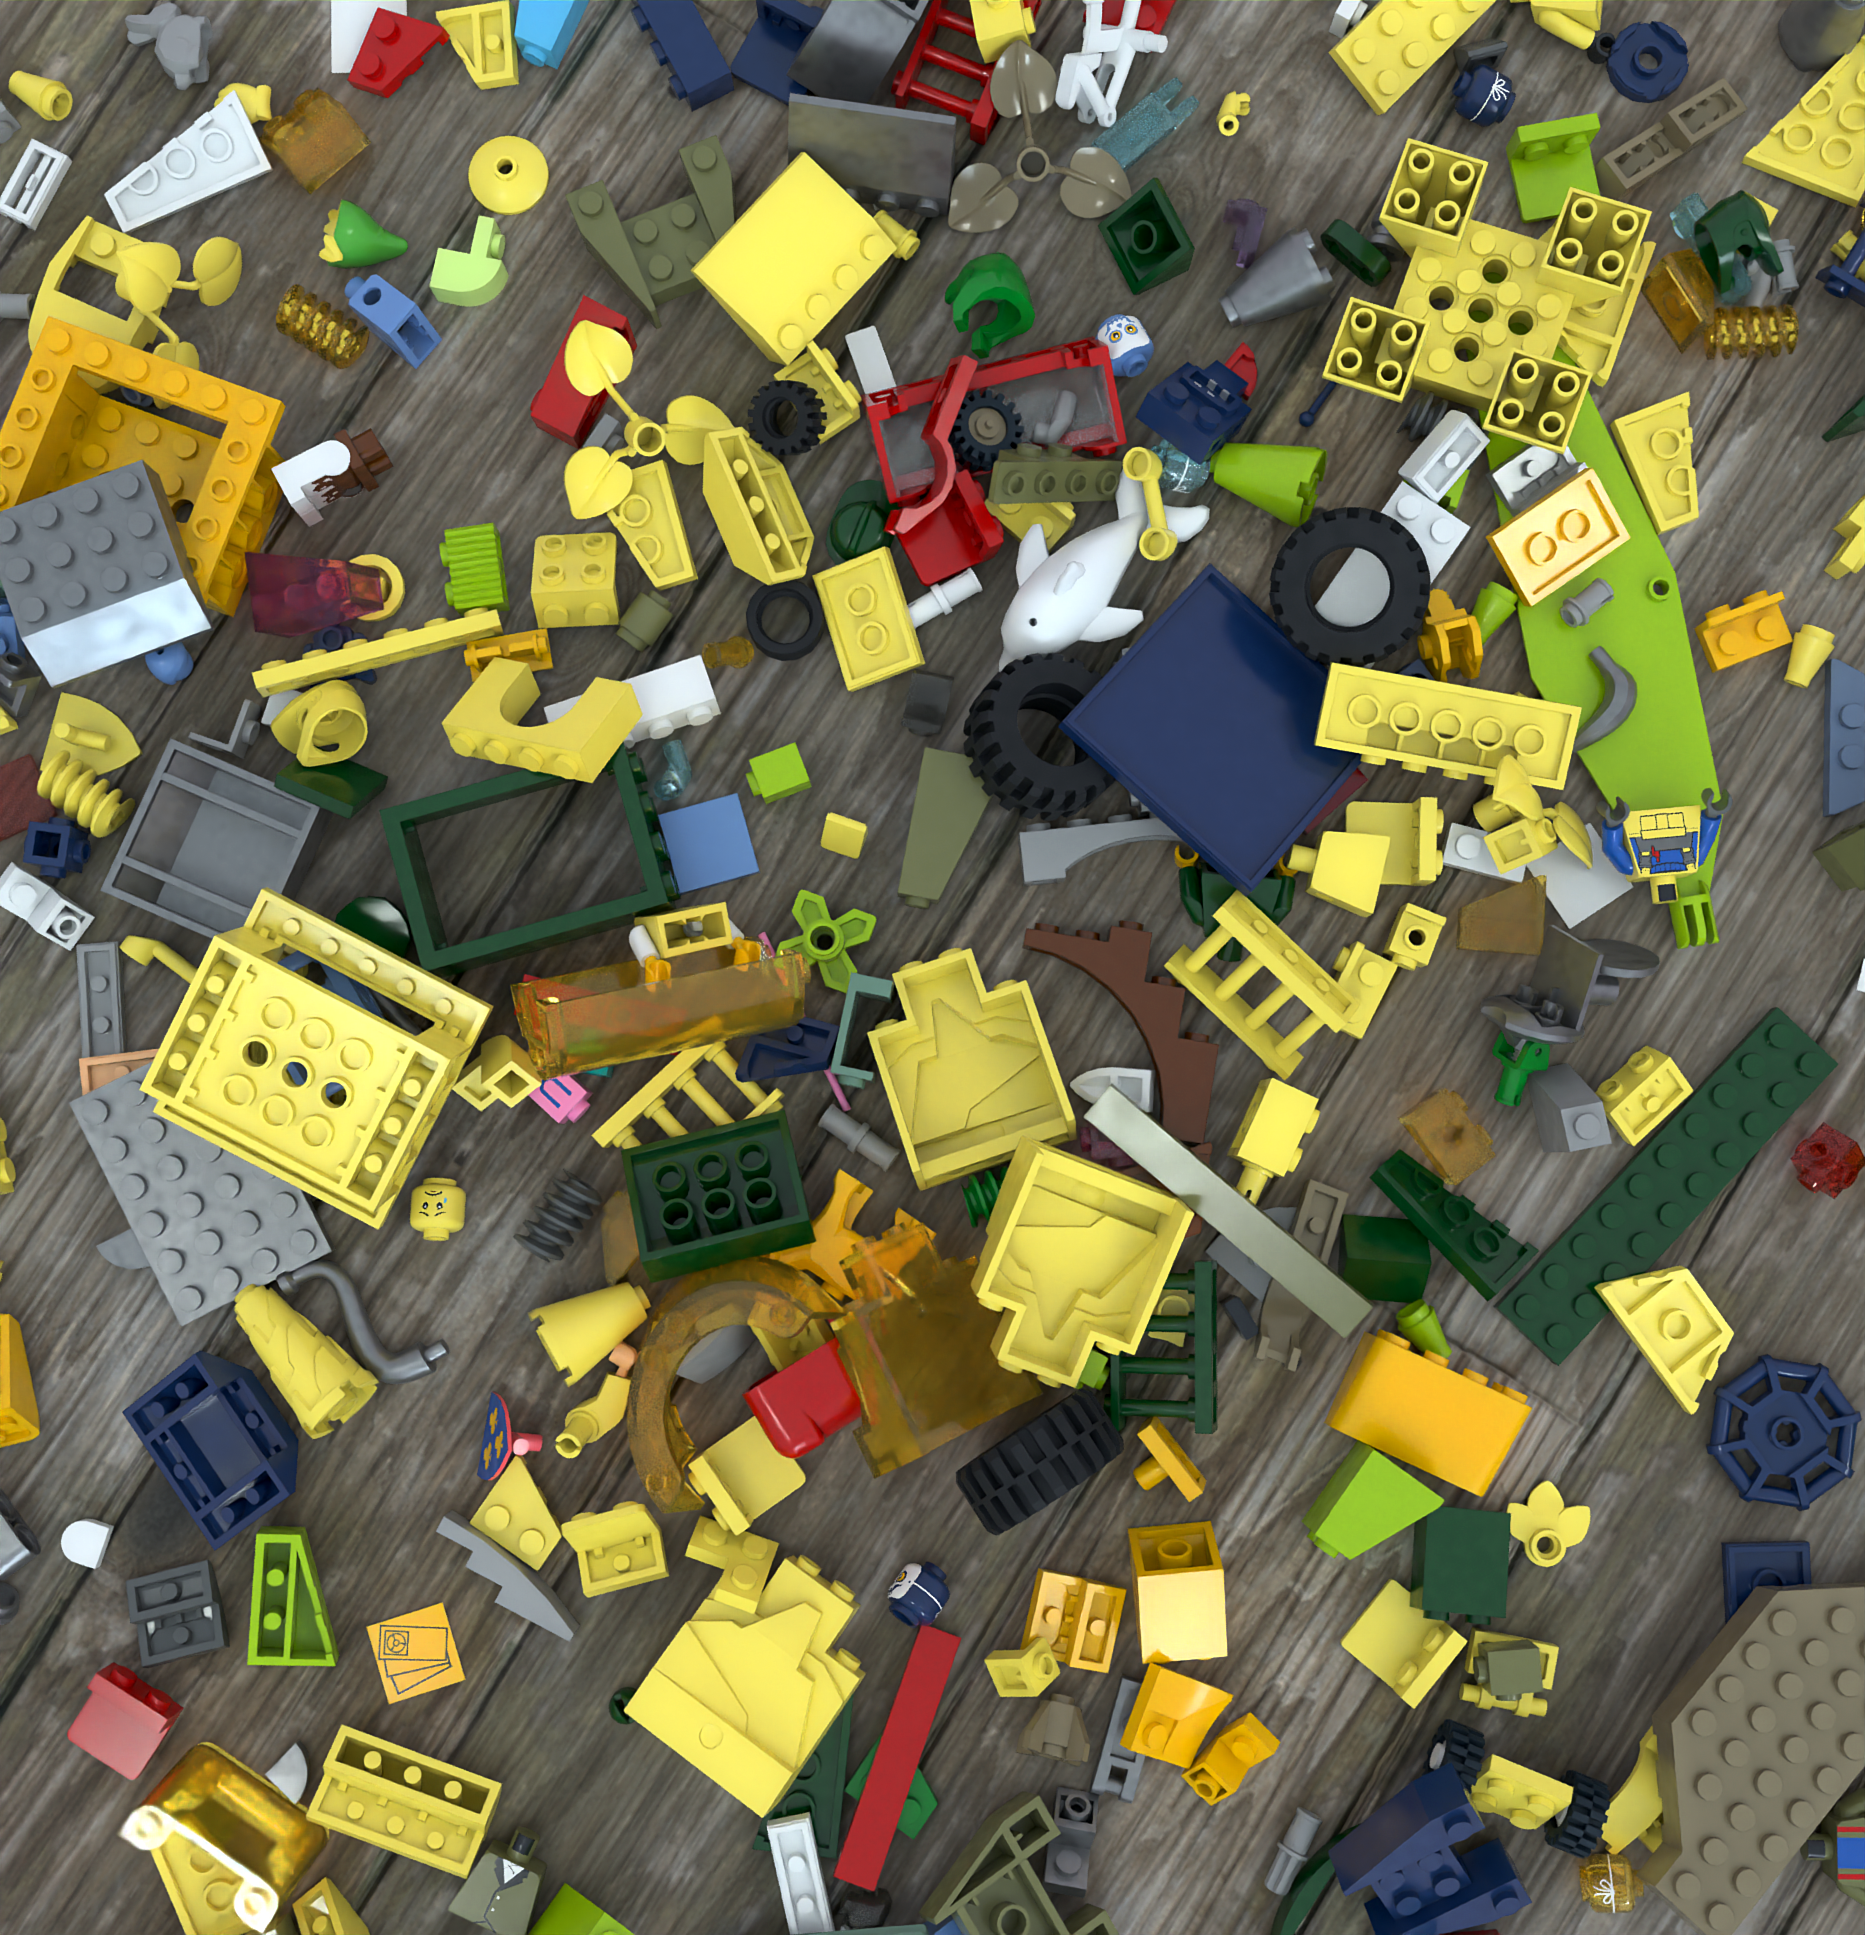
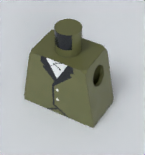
M517 1827L509 1845L499 1840H493L451 1902L448 1911L498 1935H527L532 1925L547 1869V1864L544 1861L532 1856L540 1836L528 1828Z

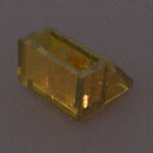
M318 87L314 91L309 89L301 93L293 102L295 107L283 117L278 115L268 121L263 127L264 133L259 137L260 143L294 181L309 194H312L371 143L343 105Z

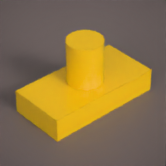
M1150 1417L1144 1421L1137 1435L1153 1456L1133 1470L1136 1480L1143 1489L1148 1491L1169 1476L1186 1499L1191 1502L1203 1493L1207 1480L1158 1417Z

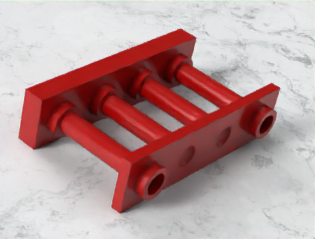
M933 0L905 71L898 70L894 78L891 94L895 95L896 108L906 109L908 101L912 97L965 117L966 123L970 124V140L985 145L998 114L990 94L991 78L998 60L994 64L987 63V65H983L933 46L932 42L939 25L976 38L973 19L947 10L949 0ZM1023 0L1024 8L1031 7L1035 22L1042 0ZM927 61L980 81V86L984 87L980 100L974 98L971 102L918 82L917 79L924 62Z

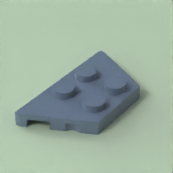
M1830 659L1825 662L1823 817L1833 816L1865 801V674L1838 659Z

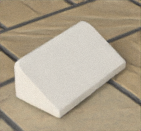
M1450 410L1399 469L1398 473L1421 494L1437 504L1487 446L1490 439L1467 414Z

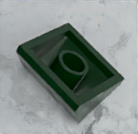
M1152 178L1098 225L1133 295H1139L1188 271L1195 248L1158 178Z
M1342 1214L1338 1275L1368 1300L1413 1303L1422 1299L1432 1265L1429 1242L1423 1233L1409 1219Z

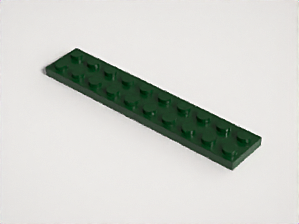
M1778 1007L1771 1008L1493 1307L1553 1364L1559 1366L1610 1311L1594 1287L1599 1283L1644 1274L1838 1066V1063Z

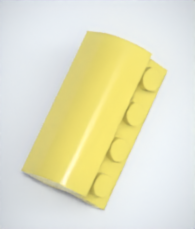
M341 1725L323 1764L324 1776L306 1814V1820L467 1879L480 1846L485 1840L501 1795L502 1784Z

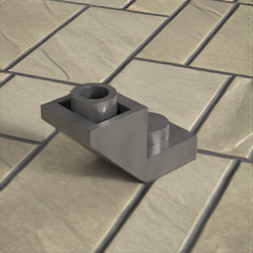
M1057 1786L1052 1819L1061 1834L1048 1842L1046 1846L1042 1882L1045 1891L1084 1898L1087 1890L1090 1849L1096 1834L1099 1794Z

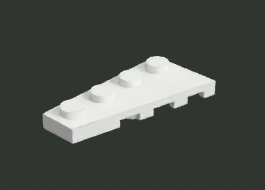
M235 90L224 97L223 101L210 112L204 113L194 121L195 124L179 137H174L164 145L163 149L149 161L143 162L104 194L124 234H129L273 171L270 161Z

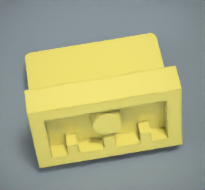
M1389 1579L1340 1640V1644L1393 1688L1400 1698L1415 1709L1468 1641L1444 1620L1423 1618V1610L1410 1607L1411 1593L1394 1579Z

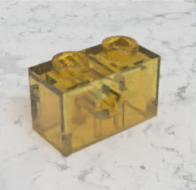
M1446 1088L1436 1089L1398 1117V1120L1447 1185H1457L1496 1155L1490 1148L1494 1143L1487 1131L1479 1124L1474 1126L1466 1116L1465 1112L1468 1111V1107L1464 1100L1454 1090L1449 1093ZM1443 1126L1456 1128L1457 1131L1453 1134V1139L1456 1142H1444L1443 1137L1447 1132Z

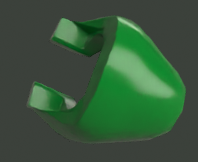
M989 253L970 260L962 268L958 277L949 284L945 292V303L951 304L954 302L953 322L959 333L968 331L969 310L976 303L989 300L997 304L998 314L996 320L989 325L980 326L972 334L971 351L980 359L989 357V351L992 347L1027 332L1032 327L1035 319L1033 302L1022 270L1013 259L1004 253Z

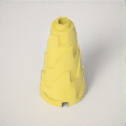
M251 1284L236 1295L234 1299L237 1303L234 1310L237 1314L236 1320L249 1336V1340L257 1354L269 1369L272 1381L296 1413L302 1428L312 1439L323 1437L334 1431L333 1427L328 1423L330 1420L340 1419L344 1424L377 1390L375 1384L379 1383V1381L370 1370L363 1369L331 1337L325 1336L307 1318L293 1310L272 1288L268 1290L264 1285L256 1287L255 1284Z

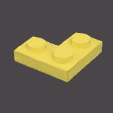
M700 1515L685 1556L724 1569L714 1600L754 1614L779 1543L746 1531L736 1536L731 1528L725 1531L717 1521Z

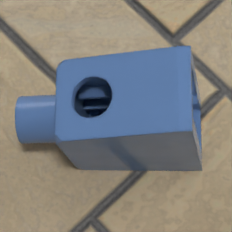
M377 274L371 275L366 281L359 276L354 277L346 285L344 293L349 299L348 305L363 324L415 369L442 341V338L417 304Z

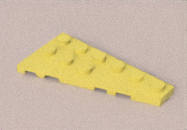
M1865 34L1852 52L1848 55L1845 54L1800 99L1799 103L1783 119L1777 122L1769 134L1744 156L1743 164L1856 208L1865 190Z

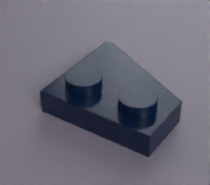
M763 1006L736 1069L737 1081L744 1083L829 1069L834 1056L840 1026Z

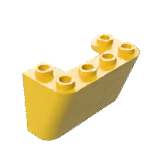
M1379 1329L1375 1336L1364 1331L1324 1423L1352 1438L1483 1497L1533 1409L1525 1405L1528 1396L1496 1382H1493L1491 1388L1486 1387L1489 1378L1470 1369L1464 1368L1462 1375L1447 1369L1450 1360L1426 1350L1423 1357L1408 1351L1411 1342L1392 1333Z

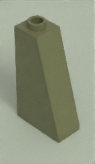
M924 748L897 892L898 897L905 898L904 905L929 909L930 903L939 904L994 796L993 793L989 797L981 788L985 783L980 776L974 778L969 768L973 758L967 757L965 754Z

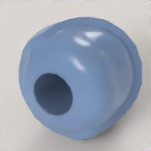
M182 642L145 655V661L150 672L165 684H176L177 681L185 679L193 669V659Z

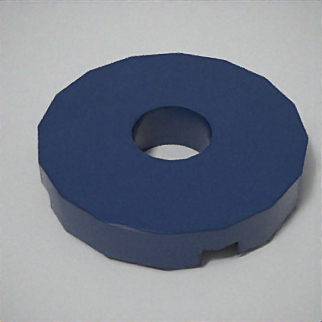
M1652 21L1650 24H1640L1641 22H1637L1621 31L1615 39V44L1608 51L1611 57L1607 60L1606 69L1610 82L1621 95L1632 101L1652 103L1664 100L1677 90L1688 72L1689 62L1686 55L1688 53L1686 42L1675 29L1663 22ZM1639 55H1652L1657 61V68H1644L1639 62Z

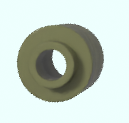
M653 590L648 595L640 591L618 622L621 626L615 634L643 653L647 646H653L674 616L668 611L671 603Z

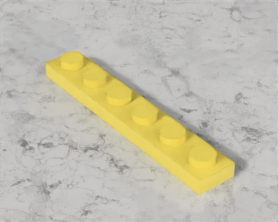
M481 607L469 610L464 613V618L448 622L447 618L430 620L424 623V628L410 632L406 628L394 629L386 632L383 635V639L368 642L367 639L352 640L343 645L344 649L329 653L325 649L313 650L303 654V659L291 663H286L285 660L271 661L261 666L262 670L252 672L256 689L264 698L466 645V642L492 638L504 634L497 609L488 611V608Z

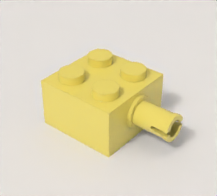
M1274 1078L1260 1080L1227 1153V1156L1242 1162V1165L1245 1166L1236 1188L1244 1195L1248 1191L1246 1197L1255 1205L1268 1177H1284L1287 1171L1293 1172L1303 1152V1149L1298 1148V1144L1305 1132L1308 1134L1312 1132L1320 1114V1111L1315 1109L1319 1099Z

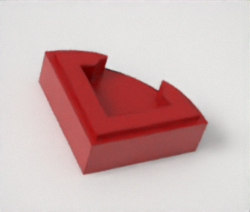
M1242 342L1224 365L1249 383L1242 395V398L1248 401L1257 383V367L1253 352Z

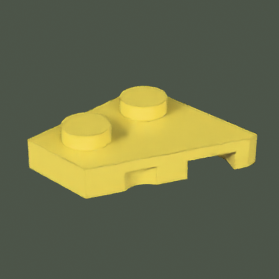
M509 0L436 11L437 20L450 35L449 38L453 47L465 63L474 82L481 90L519 84L517 42L514 36L515 9Z
M515 1455L469 1523L538 1571L562 1538V1529L556 1516L551 1514L541 1488L536 1486L526 1467V1460L523 1456Z

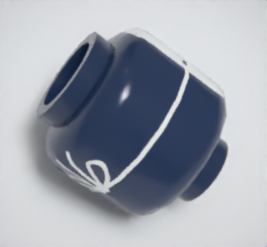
M1484 64L1476 66L1470 73L1463 71L1452 89V94L1457 96L1455 111L1481 127H1488L1494 122L1501 123L1509 113L1516 94L1512 92V80Z
M926 1562L924 1566L916 1563L907 1564L888 1590L887 1595L891 1603L889 1606L890 1612L898 1620L911 1628H916L918 1624L922 1626L931 1625L950 1597V1590L944 1582L947 1577L946 1574L931 1562Z

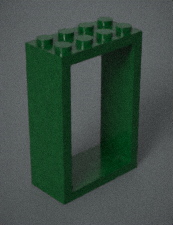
M622 742L600 773L608 772V776H616L646 886L640 887L641 893L451 947L448 946L416 825L576 780L524 769L379 810L422 969L439 978H444L634 924L635 917L677 909L675 901L681 899L675 876L671 875L670 870L666 871L664 861L670 860L664 836L660 835L659 830H654L652 822L659 821V816L653 797L649 796L648 791L643 790L642 783L648 782V777L643 760L639 758L637 751L631 752L626 744Z

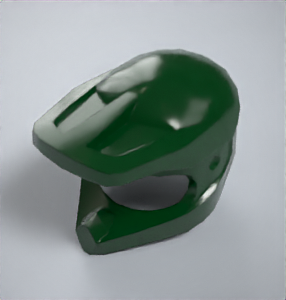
M1739 190L1734 195L1720 200L1695 222L1694 238L1697 250L1719 294H1723L1735 287L1732 269L1736 250L1748 261L1755 259L1763 272L1769 276L1774 277L1784 272L1783 265L1770 237V227L1766 212L1751 194Z

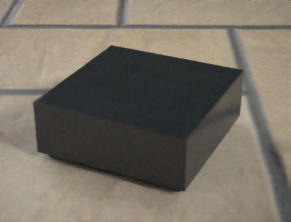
M1231 1294L1219 1302L1241 1338L1247 1341L1259 1333V1328L1239 1297Z

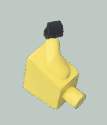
M1510 0L1511 3L1531 2V10L1536 24L1582 50L1587 49V56L1594 64H1602L1611 57L1609 53L1601 50L1600 45L1610 48L1615 44L1614 35L1606 32L1598 37L1595 36V31L1600 30L1603 0Z

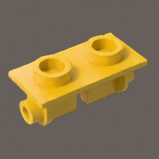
M547 628L466 642L467 650H464L466 665L470 666L472 682L476 681L494 657L528 663L532 672L553 669Z

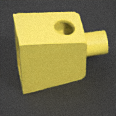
M1323 831L1318 836L1315 849L1292 844L1287 860V868L1309 873L1305 892L1367 918L1374 912L1391 837L1375 834Z

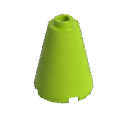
M1226 442L1222 449H1219L1212 455L1209 472L1214 473V482L1291 527L1298 528L1309 520L1316 504L1318 494H1315L1318 481L1323 482L1328 452L1319 447Z

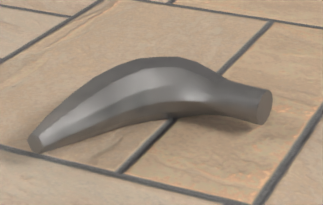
M1602 646L1594 649L1588 656L1598 667L1604 678L1605 696L1597 711L1576 733L1572 753L1580 751L1614 732L1628 719L1636 704L1637 684L1633 676L1624 667L1616 663Z

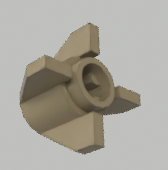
M1051 1693L1049 1700H1040L1038 1709L1019 1735L1016 1753L1057 1760L1074 1767H1080L1081 1762H1087L1090 1742L1081 1714L1082 1709L1074 1706L1075 1699Z

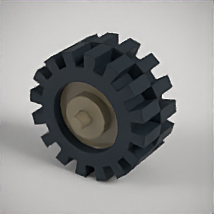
M978 390L972 392L969 397H964L948 437V442H952L953 454L958 452L961 456L957 462L962 466L966 461H969L971 463L970 470L976 471L982 466L983 472H988L993 468L994 462L998 460L1000 449H1017V444L1021 443L1022 439L1020 437L1024 433V426H1018V424L1022 420L1020 412L1013 415L1012 411L1016 405L1012 401L1007 406L1002 403L1005 395L999 393L996 398H992V390H985L980 396Z

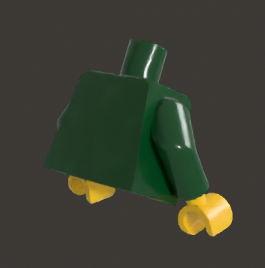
M1177 845L1174 860L1176 865L1181 868L1178 871L1180 899L1192 923L1201 926L1204 937L1208 938L1221 925L1213 917V914L1237 889L1209 863L1199 862L1198 870L1195 866L1198 863L1199 854L1194 850L1193 858L1188 860L1181 858L1179 855V845ZM1284 855L1256 888L1246 896L1277 926L1292 909L1296 884L1293 876L1298 872V870L1288 869L1284 866ZM1232 937L1217 952V958L1228 962L1241 961L1243 945L1235 937Z

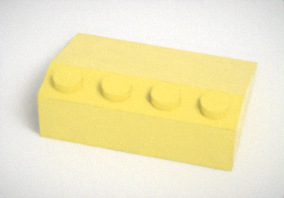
M801 152L691 269V272L768 360L788 366L891 256L897 247L869 213L805 152Z

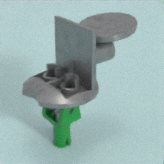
M1548 925L1530 986L1519 984L1516 995L1490 996L1483 999L1480 1005L1481 1013L1501 1029L1492 1049L1493 1055L1500 1059L1501 1064L1504 1066L1494 1099L1505 1105L1520 1106L1529 1073L1546 1071L1548 1069L1549 1044H1566L1582 1039L1585 1033L1582 1024L1588 1005L1608 1006L1613 1004L1619 995V982L1616 977L1642 978L1653 975L1658 971L1660 965L1659 957L1644 947L1624 941L1609 939L1580 941L1558 927Z

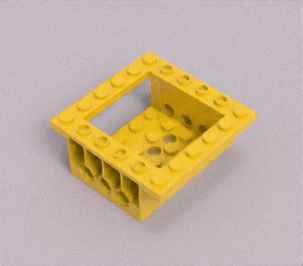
M48 316L0 431V512L143 460L160 476L187 552L186 556L190 560L194 571L193 575L198 582L206 608L234 617L283 494V490L271 468L285 462V460L270 444L286 406L280 400ZM78 370L225 423L227 426L223 436L219 439L104 397L77 374ZM183 504H193L194 507L188 522H178L176 519L178 508Z

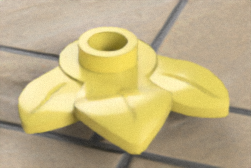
M1548 1480L1538 1484L1531 1491L1527 1505L1508 1503L1506 1513H1511L1510 1533L1523 1542V1549L1528 1559L1536 1565L1550 1567L1559 1563L1565 1555L1566 1547L1576 1545L1584 1539L1591 1517L1588 1506L1577 1505L1565 1508L1559 1491ZM1548 1537L1550 1540L1549 1548L1544 1552H1540L1537 1548L1539 1539Z

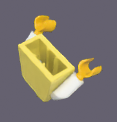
M726 902L689 906L635 917V927L629 934L630 946L640 965L645 968V988L650 992L655 991V982L665 983L668 989L671 987L670 963L660 959L725 945L728 949L736 950L733 962L734 967L740 971H746L748 963L758 968L761 955V946L754 941L744 940V934L728 918Z

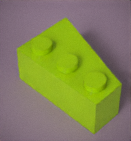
M262 1526L256 1534L247 1665L336 1666L340 1655L306 1528Z

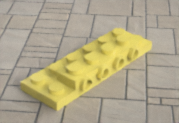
M1330 662L1314 745L1362 754L1360 761L1371 764L1385 765L1387 758L1403 761L1402 769L1426 773L1427 766L1443 768L1442 776L1454 779L1467 780L1469 773L1485 776L1483 783L1493 786L1501 758L1511 755L1522 765L1532 785L1564 790L1582 707Z

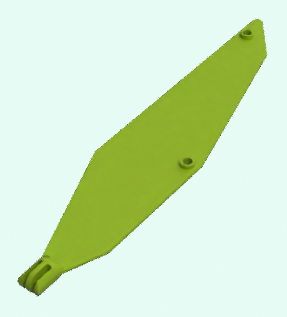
M1495 272L1483 275L1485 280L1492 284L1503 281L1501 275ZM1477 310L1469 314L1470 318L1478 323L1489 320V316L1483 311ZM1512 323L1508 326L1511 332L1516 335H1524L1529 332L1528 328L1522 323ZM1557 345L1552 360L1577 367L1575 362ZM1466 349L1468 362L1476 358L1474 353ZM1587 389L1567 446L1576 462H1585L1587 468L1594 469L1630 539L1532 607L1523 605L1513 587L1514 594L1518 596L1516 607L1530 678L1544 700L1582 707L1577 728L1578 732L1597 711L1605 696L1604 678L1598 667L1588 656L1594 649L1602 646L1616 663L1624 667L1633 676L1637 684L1636 704L1628 719L1614 732L1600 741L1577 751L1576 753L1612 811L1617 805V796L1628 804L1630 811L1700 805L1702 811L1707 808L1701 799L1704 789L1711 788L1714 792V798L1711 803L1719 801L1721 796L1676 574ZM1478 409L1482 428L1488 412ZM1489 431L1488 438L1490 442L1485 447L1489 470H1493L1528 443ZM1494 490L1500 526L1512 519L1513 516ZM1601 578L1605 580L1614 591V599L1589 616V622L1585 626L1578 625L1576 628H1573L1566 624L1560 615L1563 601L1568 597H1576L1591 585L1595 579ZM1653 585H1658L1662 588V596L1654 592ZM1722 819L1715 841L1703 865L1698 867L1697 873L1683 878H1676L1678 901L1668 903L1678 950L1687 948L1689 944L1692 947L1703 946L1705 941L1708 944L1719 943L1720 941L1710 896V887Z

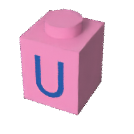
M550 1058L541 1068L542 1084L532 1091L529 1096L558 1123L565 1124L569 1119L575 1123L591 1106L587 1100L593 1093L572 1073L565 1069L558 1060Z

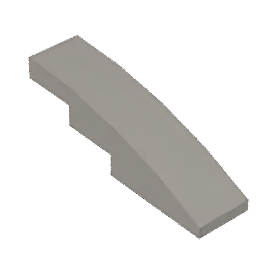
M453 1510L447 1513L440 1522L436 1532L473 1551L465 1567L502 1586L495 1603L570 1642L580 1625L547 1583L527 1563L469 1523L470 1520Z

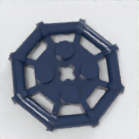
M1769 1354L1761 1355L1758 1357V1362L1722 1388L1717 1386L1713 1394L1716 1396L1712 1430L1710 1443L1706 1444L1708 1454H1713L1739 1490V1497L1746 1502L1756 1500L1796 1507L1798 1511H1804L1810 1508V1504L1843 1479H1851L1855 1471L1851 1468L1857 1425L1862 1420L1860 1411L1853 1409L1829 1376V1368L1823 1364L1810 1365L1775 1359ZM1778 1376L1804 1380L1806 1385L1801 1393L1781 1389ZM1765 1379L1767 1391L1748 1404L1738 1398ZM1818 1391L1822 1393L1836 1414L1834 1416L1827 1417L1814 1398ZM1734 1406L1743 1412L1738 1423L1740 1434L1739 1438L1728 1440L1732 1408ZM1781 1423L1786 1426L1792 1424L1794 1427L1790 1432L1792 1440L1789 1443L1782 1439L1777 1440L1776 1438L1777 1427ZM1839 1427L1834 1458L1828 1454L1829 1447L1826 1446L1827 1435L1831 1436V1429ZM1744 1449L1756 1466L1750 1477L1731 1451ZM1822 1462L1829 1467L1805 1485L1804 1475ZM1769 1474H1777L1789 1477L1792 1487L1791 1489L1763 1484Z

